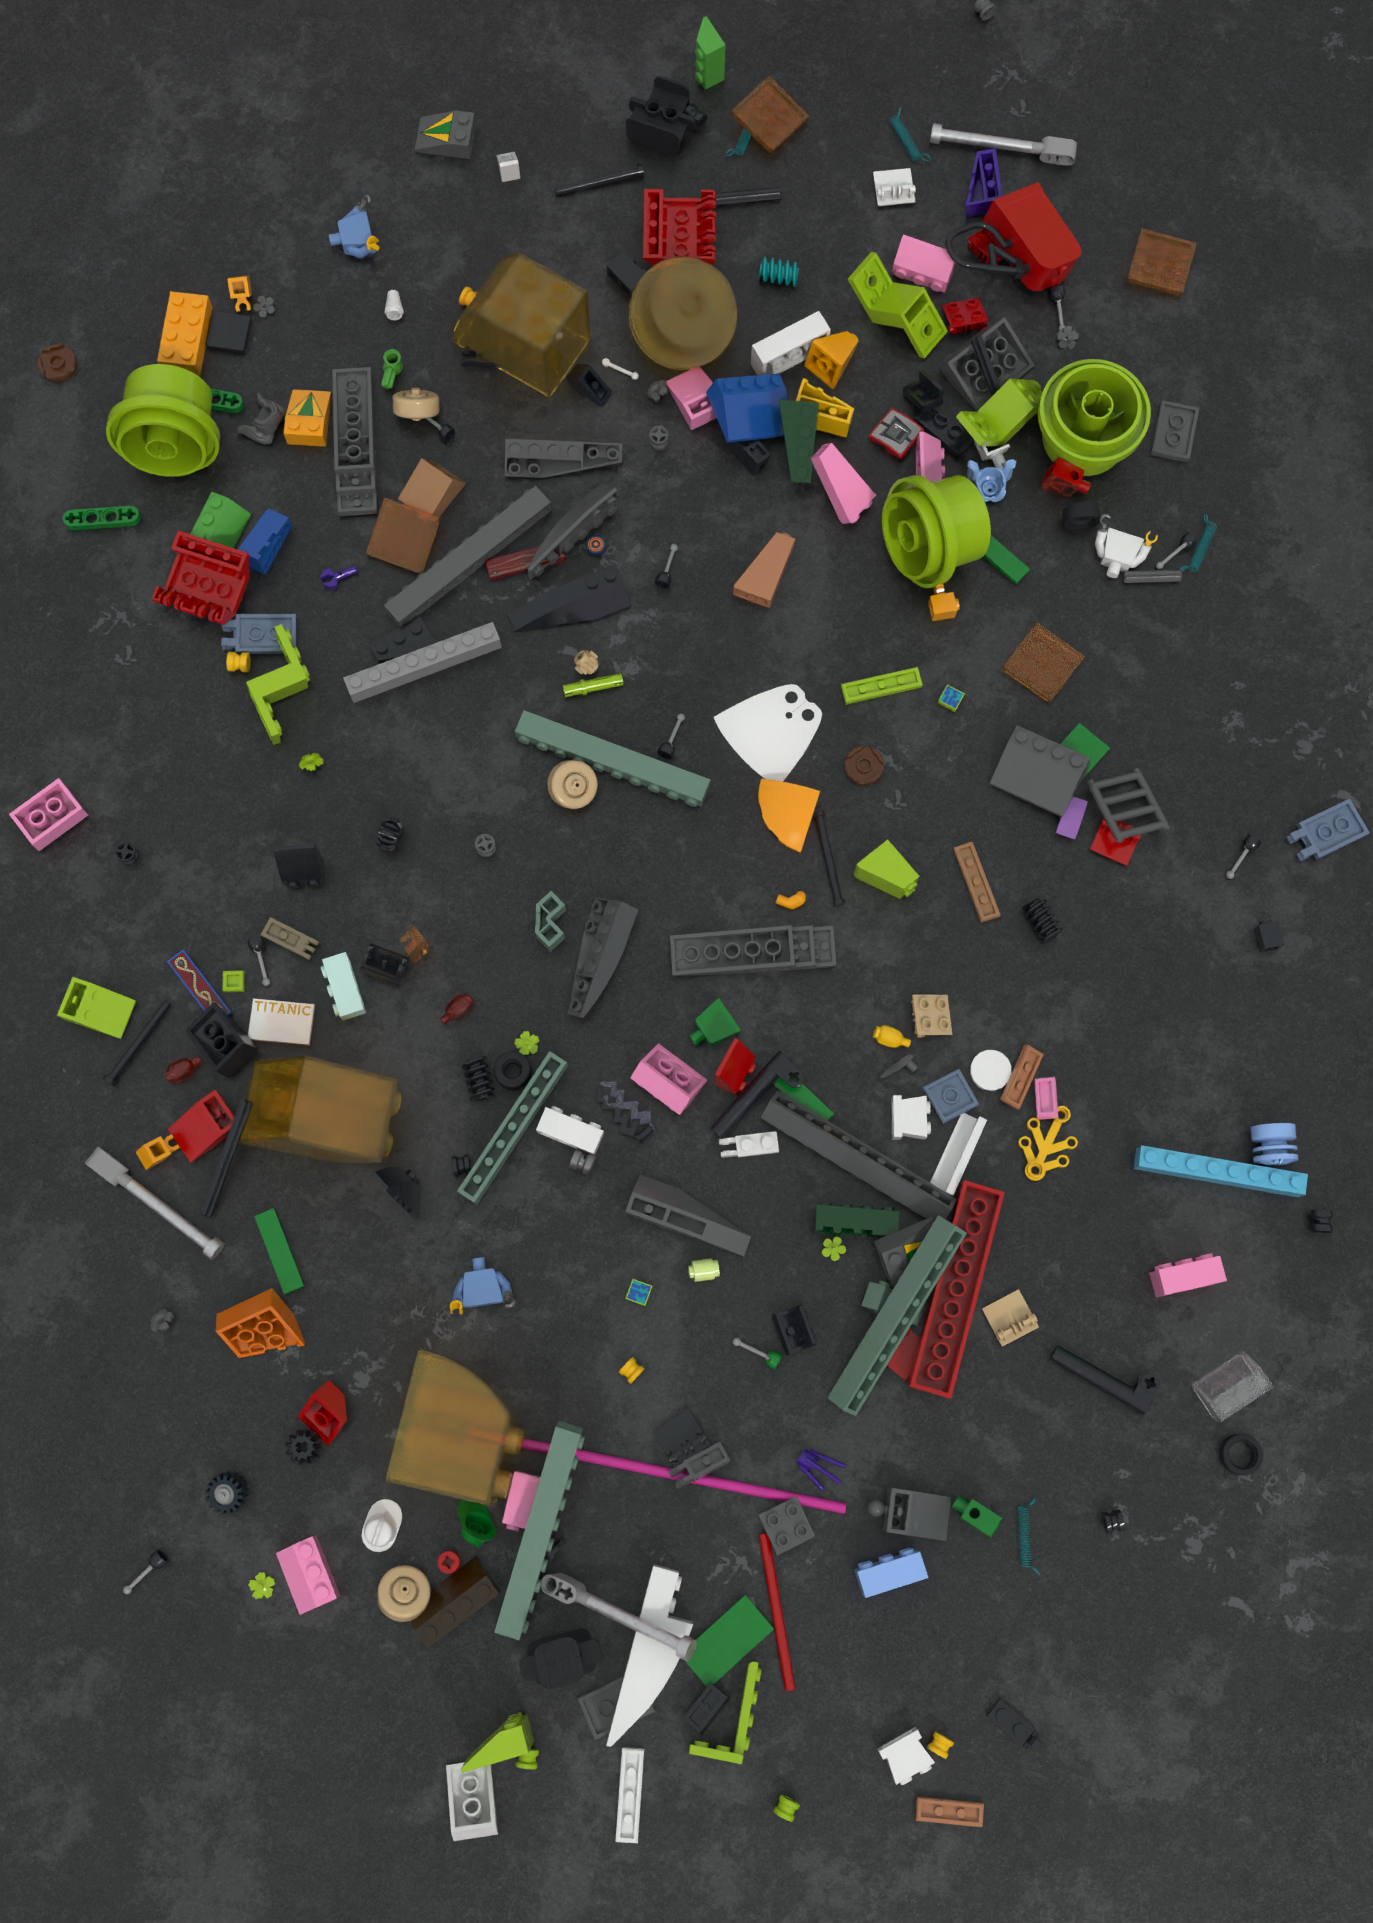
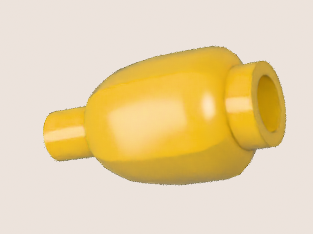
M887 1025L876 1026L873 1032V1038H876L877 1042L892 1048L899 1047L900 1045L910 1046L911 1040L904 1038L902 1033Z

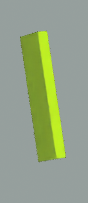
M918 667L844 683L841 684V690L845 705L922 688L923 684Z

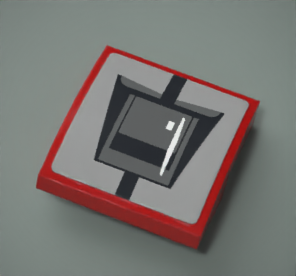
M891 408L868 436L870 441L885 447L887 453L902 460L917 442L919 432L925 431L915 421Z

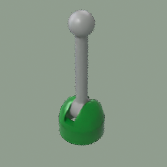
M739 1338L733 1339V1345L744 1347L764 1357L766 1365L776 1370L783 1354L776 1351H770L766 1354L741 1342Z

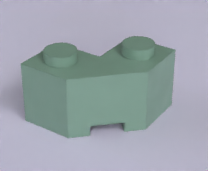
M552 891L536 904V938L549 952L565 939L564 933L554 922L566 912V907Z
M879 1281L878 1284L869 1282L861 1306L879 1313L893 1290L890 1288L891 1284ZM926 1302L922 1306L912 1325L919 1326V1322Z

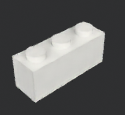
M554 1106L551 1109L545 1108L536 1129L537 1133L575 1149L583 1150L587 1154H596L604 1135L600 1125L593 1122L589 1124L581 1122L582 1118L571 1114L570 1117L562 1114L563 1110Z

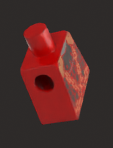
M1057 457L1046 470L1040 488L1071 497L1076 491L1087 494L1091 483L1082 480L1084 475L1083 469Z

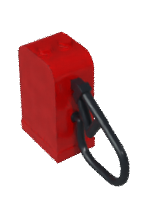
M1038 182L993 200L982 222H972L954 229L948 234L945 242L948 255L957 265L966 269L1014 275V278L1021 279L1023 284L1032 291H1042L1051 286H1058L1067 278L1081 255L1079 243ZM973 229H984L995 243L988 245L989 264L967 262L961 259L952 247L953 239ZM996 255L1007 261L1011 266L997 265Z

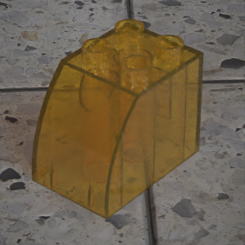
M522 253L509 254L497 263L453 327V341L463 348L469 347L475 351V354L478 352L485 359L494 361L497 368L550 398L591 339L588 292Z
M308 1055L255 1061L247 1100L251 1101L253 1106L239 1143L344 1164L381 1163L382 1157H386L390 1153L393 1144V1136L388 1132L391 1116L398 1112L401 1105V1093L396 1091L399 1079Z
M419 1349L385 1481L487 1506L497 1504L498 1498L505 1499L509 1496L514 1472L505 1470L509 1454H520L525 1429L515 1427L517 1422L515 1412L497 1389L481 1375L450 1358Z

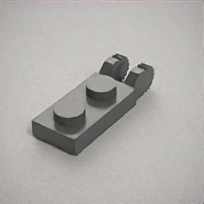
M718 1442L684 1460L682 1464L671 1469L668 1473L670 1477H673L686 1469L688 1476L675 1483V1486L679 1489L691 1481L694 1482L730 1463L731 1460L721 1442Z

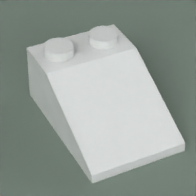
M464 1763L446 1765L453 1841L498 1835L491 1765L464 1773L461 1771Z

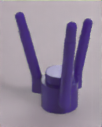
M805 1448L796 1463L800 1465L799 1469L821 1491H824L825 1488L808 1469L812 1471L813 1468H816L836 1483L842 1484L840 1479L817 1464V1458L845 1468L846 1464L817 1453L813 1449L809 1451Z

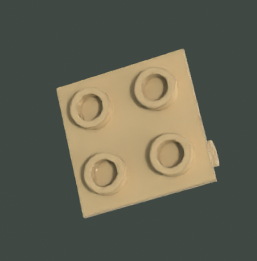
M912 995L911 1004L914 1012L912 1016H915V1019H913V1022H915L914 1034H917V1038L925 1037V1035H952L948 995Z
M1019 1289L982 1308L1002 1347L1039 1328L1035 1314L1031 1313Z

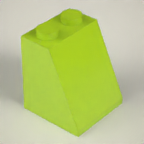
M886 840L857 863L853 874L855 878L899 899L904 895L906 897L910 896L916 890L915 887L918 885L917 881L919 879V875L889 840Z

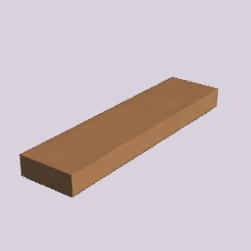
M973 842L954 847L953 852L980 922L983 923L1000 917L999 909Z

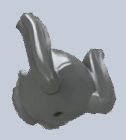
M259 392L256 396V402L262 409L258 417L253 420L252 426L241 425L236 428V432L244 434L263 445L271 444L278 425L282 420H285L287 410L281 405L266 399Z

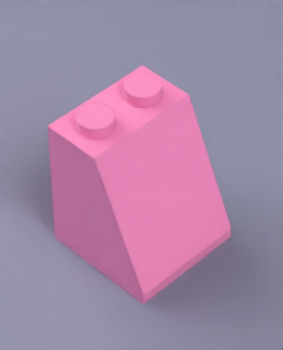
M514 1471L502 1523L507 1524V1529L519 1531V1528H526L540 1481L539 1476Z

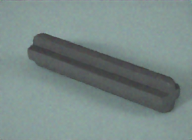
M1181 570L1125 571L1123 574V581L1125 583L1178 582L1182 579Z

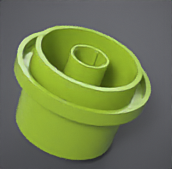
M1099 359L1076 361L1057 371L1046 384L1038 406V421L1042 432L1043 445L1049 458L1053 462L1057 457L1083 469V476L1101 474L1112 468L1117 462L1131 455L1141 444L1148 430L1151 417L1150 401L1141 382L1124 367Z
M152 364L134 370L126 380L123 401L116 404L108 415L106 436L109 444L129 464L154 475L183 476L207 467L216 459L220 445V432L216 423L211 418L213 397L209 386L193 372L173 365Z
M911 475L897 480L888 493L882 512V529L885 544L898 570L917 585L924 588H932L944 584L952 577L955 567L976 561L986 554L991 538L990 518L981 493L968 478L955 475L931 482L923 476Z

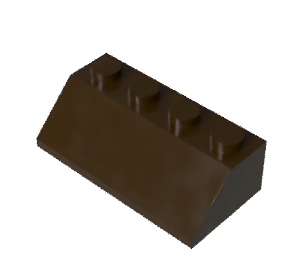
M475 1556L431 1590L426 1609L410 1622L428 1649L501 1591Z

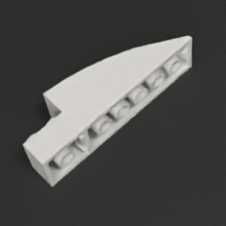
M653 1564L640 1618L680 1638L684 1635L689 1636L693 1622L668 1615L674 1611L676 1599L673 1598L674 1590L679 1591L682 1577L678 1576V1570ZM637 1631L635 1632L611 1730L607 1739L606 1746L609 1747L649 1709L664 1688L680 1659L676 1656L675 1650Z

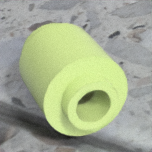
M709 1258L692 1261L691 1265L688 1266L689 1278H693L694 1282L719 1277L718 1260Z

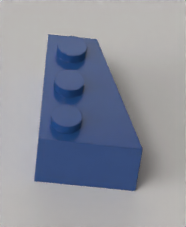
M269 508L261 515L257 524L237 549L249 554V568L266 575L292 527L289 517Z

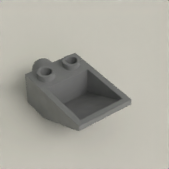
M887 1487L885 1505L879 1499L871 1500L868 1504V1512L874 1517L884 1514L883 1532L946 1541L951 1497ZM895 1496L900 1498L898 1504H895ZM893 1518L897 1519V1525L892 1526Z

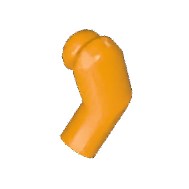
M798 891L789 898L779 894L776 904L793 910L805 903L806 894Z

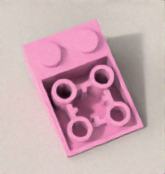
M699 366L666 381L669 392L691 430L716 419L706 391L713 382Z

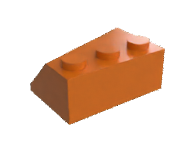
M272 1288L217 1314L216 1332L238 1358L263 1354L265 1350L278 1348V1351L284 1350L286 1346L290 1345L305 1346V1341L295 1315Z

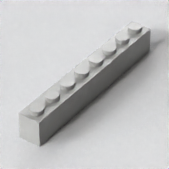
M491 622L343 678L353 703L500 649L502 648L494 623Z

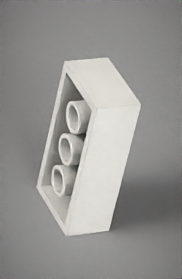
M818 311L753 344L751 366L757 375L781 373L805 361L812 341L830 336L831 329Z

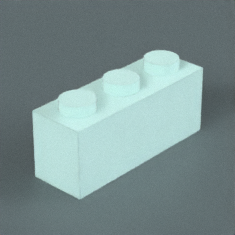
M344 952L322 959L324 966H321L324 978L328 977L330 984L327 985V990L330 997L334 996L336 1003L333 1004L335 1015L340 1016L344 1021L365 1014L366 1010L348 954Z

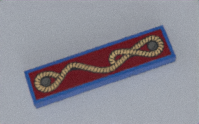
M184 949L167 961L204 1011L215 1002L228 1016L232 1014Z

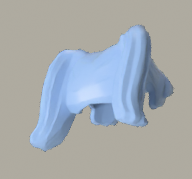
M972 460L968 462L967 477L977 487L984 502H998L1004 498L1006 482L1012 477L1016 460L1006 461L1003 469L987 467L979 470L976 462Z

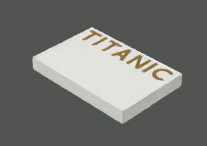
M253 998L248 1036L251 1040L310 1046L315 1005Z

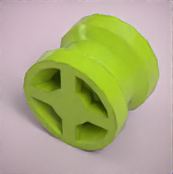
M531 1748L529 1753L519 1756L515 1767L537 1769L536 1757L539 1755V1749Z
M780 1794L779 1804L774 1808L773 1812L781 1818L793 1822L795 1810L799 1809L800 1804Z

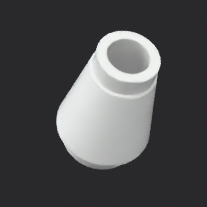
M390 290L387 293L385 314L390 320H399L404 313L399 292Z

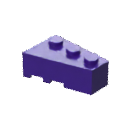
M996 148L976 152L972 179L965 205L966 218L986 214L993 200L1003 196Z

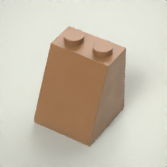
M421 458L398 499L403 502L402 506L406 509L418 512V517L426 522L429 520L437 521L465 486L466 482L438 463Z

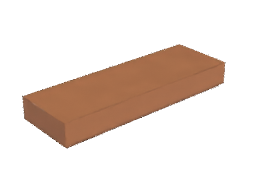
M1030 1045L1023 1046L1000 1098L1001 1101L1015 1109H1020L1044 1055Z
M917 1796L915 1820L983 1827L984 1803Z

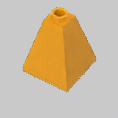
M845 331L814 339L804 366L831 389H834L856 350L859 341L857 336Z

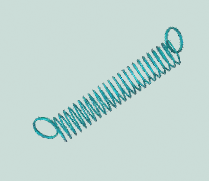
M748 100L749 109L751 110V112H755L752 111L755 109H752L750 100ZM747 119V122H746L745 126H746L747 124L751 125L750 123H752V122H749L748 119ZM754 127L749 128L751 129L749 130V133L751 134L746 135L748 136L746 138L742 137L743 135L741 133L739 140L745 141L743 142L745 144L741 145L738 141L736 145L737 148H742L740 149L742 150L740 152H743V154L752 135Z
M900 107L897 116L898 119L896 122H894L893 125L899 126L896 130H905L903 131V133L900 132L899 134L905 136V134L909 135V133L899 118L901 111ZM906 136V138L903 137L902 140L908 141L909 138H907L908 136ZM909 141V143L906 142L905 145L911 146L912 143H910L911 141ZM915 145V146H912V148L909 147L908 150H912V151H913L911 155H915V156L917 157V153H916V152H919V151H915V153H914V149H915V148H913V147H916V145Z
M1204 514L1203 517L1205 523L1207 525L1208 523H1212L1208 522V516L1207 514ZM1217 526L1215 528L1209 527V529H1212L1209 531H1207V529L1205 528L1203 534L1205 535L1202 536H1204L1203 539L1206 541H1199L1200 544L1198 545L1200 546H1197L1196 550L1198 549V555L1196 557L1195 554V557H1193L1189 563V565L1192 564L1191 567L1195 566L1194 568H1197L1194 570L1198 571L1200 565L1197 563L1198 557L1200 562H1202L1204 556H1201L1205 555L1202 554L1205 553V551L1203 550L1204 544L1205 548L1206 546L1208 548L1210 541L1212 539L1211 537L1209 540L1208 537L1205 536H1208L1209 533L1210 536L1212 535L1211 533H1213L1214 535Z
M1034 1498L1029 1504V1506L1026 1507L1030 1508V1506L1035 1502L1034 1500H1036V1498ZM1018 1507L1020 1510H1028L1027 1508ZM1018 1512L1020 1515H1028L1027 1513ZM1018 1517L1020 1520H1028L1027 1518ZM1018 1522L1021 1525H1028L1027 1523ZM1019 1527L1021 1530H1028L1027 1528ZM1019 1532L1021 1535H1029L1027 1533ZM1019 1537L1021 1540H1029L1027 1538ZM1019 1542L1022 1545H1030L1027 1543ZM1020 1547V1549L1022 1550H1030L1027 1548ZM1020 1552V1554L1022 1555H1030L1027 1553ZM1023 1556V1557H1020V1559H1023V1560H1031V1559H1026V1558H1024V1557H1031V1556ZM1022 1561V1562H1021V1564H1023V1565H1031V1564H1024V1562H1031V1561ZM1032 1565V1566H1022V1567H1031L1038 1575H1040V1573L1037 1571V1569H1036L1033 1565Z

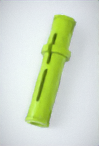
M621 673L585 681L581 679L580 682L563 685L565 697L577 694L587 695L588 692L623 686V679Z

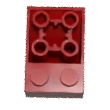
M214 1090L191 1107L168 1128V1131L173 1135L187 1159L192 1163L228 1137L235 1114L223 1096L217 1090Z

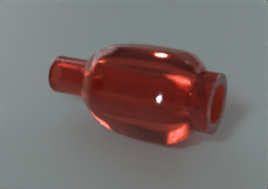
M467 993L456 996L446 1006V1013L440 1020L446 1024L451 1019H460L470 1011L474 1000Z
M199 1056L193 1059H179L170 1064L164 1074L170 1083L173 1081L175 1083L182 1082L195 1072V1067L200 1065L202 1061Z

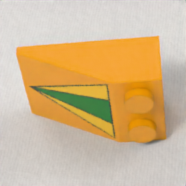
M292 391L284 426V436L287 444L326 447L331 392Z

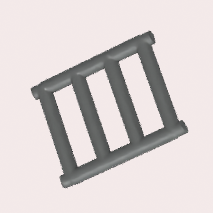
M1139 768L1134 769L1131 773L1094 782L1091 779L1087 781L1089 789L1117 843L1123 842L1128 837L1163 829V831L1170 829L1167 819ZM1132 780H1137L1141 788L1103 798L1099 790ZM1145 796L1149 803L1147 806L1116 814H1111L1107 806ZM1154 812L1158 822L1120 831L1116 824L1117 821Z

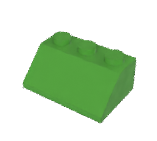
M707 16L702 20L695 50V79L698 84H702L705 90L724 80L726 46Z
M211 492L191 535L235 549L252 515L231 499Z

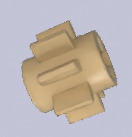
M580 651L574 658V662L577 665L575 669L580 674H592L598 668V661L596 660L598 656L593 651Z

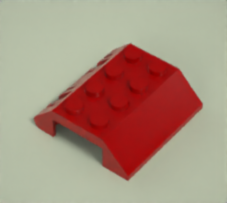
M644 189L643 260L661 270L700 271L716 262V248L711 244L716 241V212L711 210L716 208V191L701 190V198H663V189Z
M178 531L171 547L177 553L176 559L164 589L156 586L153 602L164 604V606L168 607L174 603V609L201 618L208 615L210 621L225 625L236 615L248 584L249 554Z

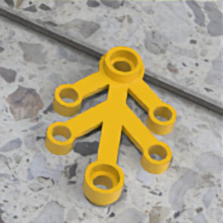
M1065 1106L1058 1107V1112H1062L1064 1118H1053L1054 1121L1045 1140L1040 1130L1039 1120L1031 1118L1027 1121V1128L1032 1131L1039 1150L1036 1159L1030 1147L1031 1139L1023 1136L1018 1140V1146L1023 1149L1028 1162L1025 1166V1175L1032 1181L1042 1179L1048 1170L1057 1167L1064 1168L1069 1164V1158L1066 1155H1060L1056 1160L1044 1163L1047 1155L1064 1149L1072 1150L1078 1145L1077 1139L1073 1136L1053 1144L1061 1124L1068 1121L1071 1115L1070 1110ZM1031 1121L1036 1122V1128L1030 1126ZM1069 1139L1074 1141V1146L1068 1145ZM1021 1140H1027L1028 1146H1023ZM1060 1158H1064L1066 1160L1065 1165H1061L1059 1163ZM1032 1167L1038 1169V1174L1032 1173Z

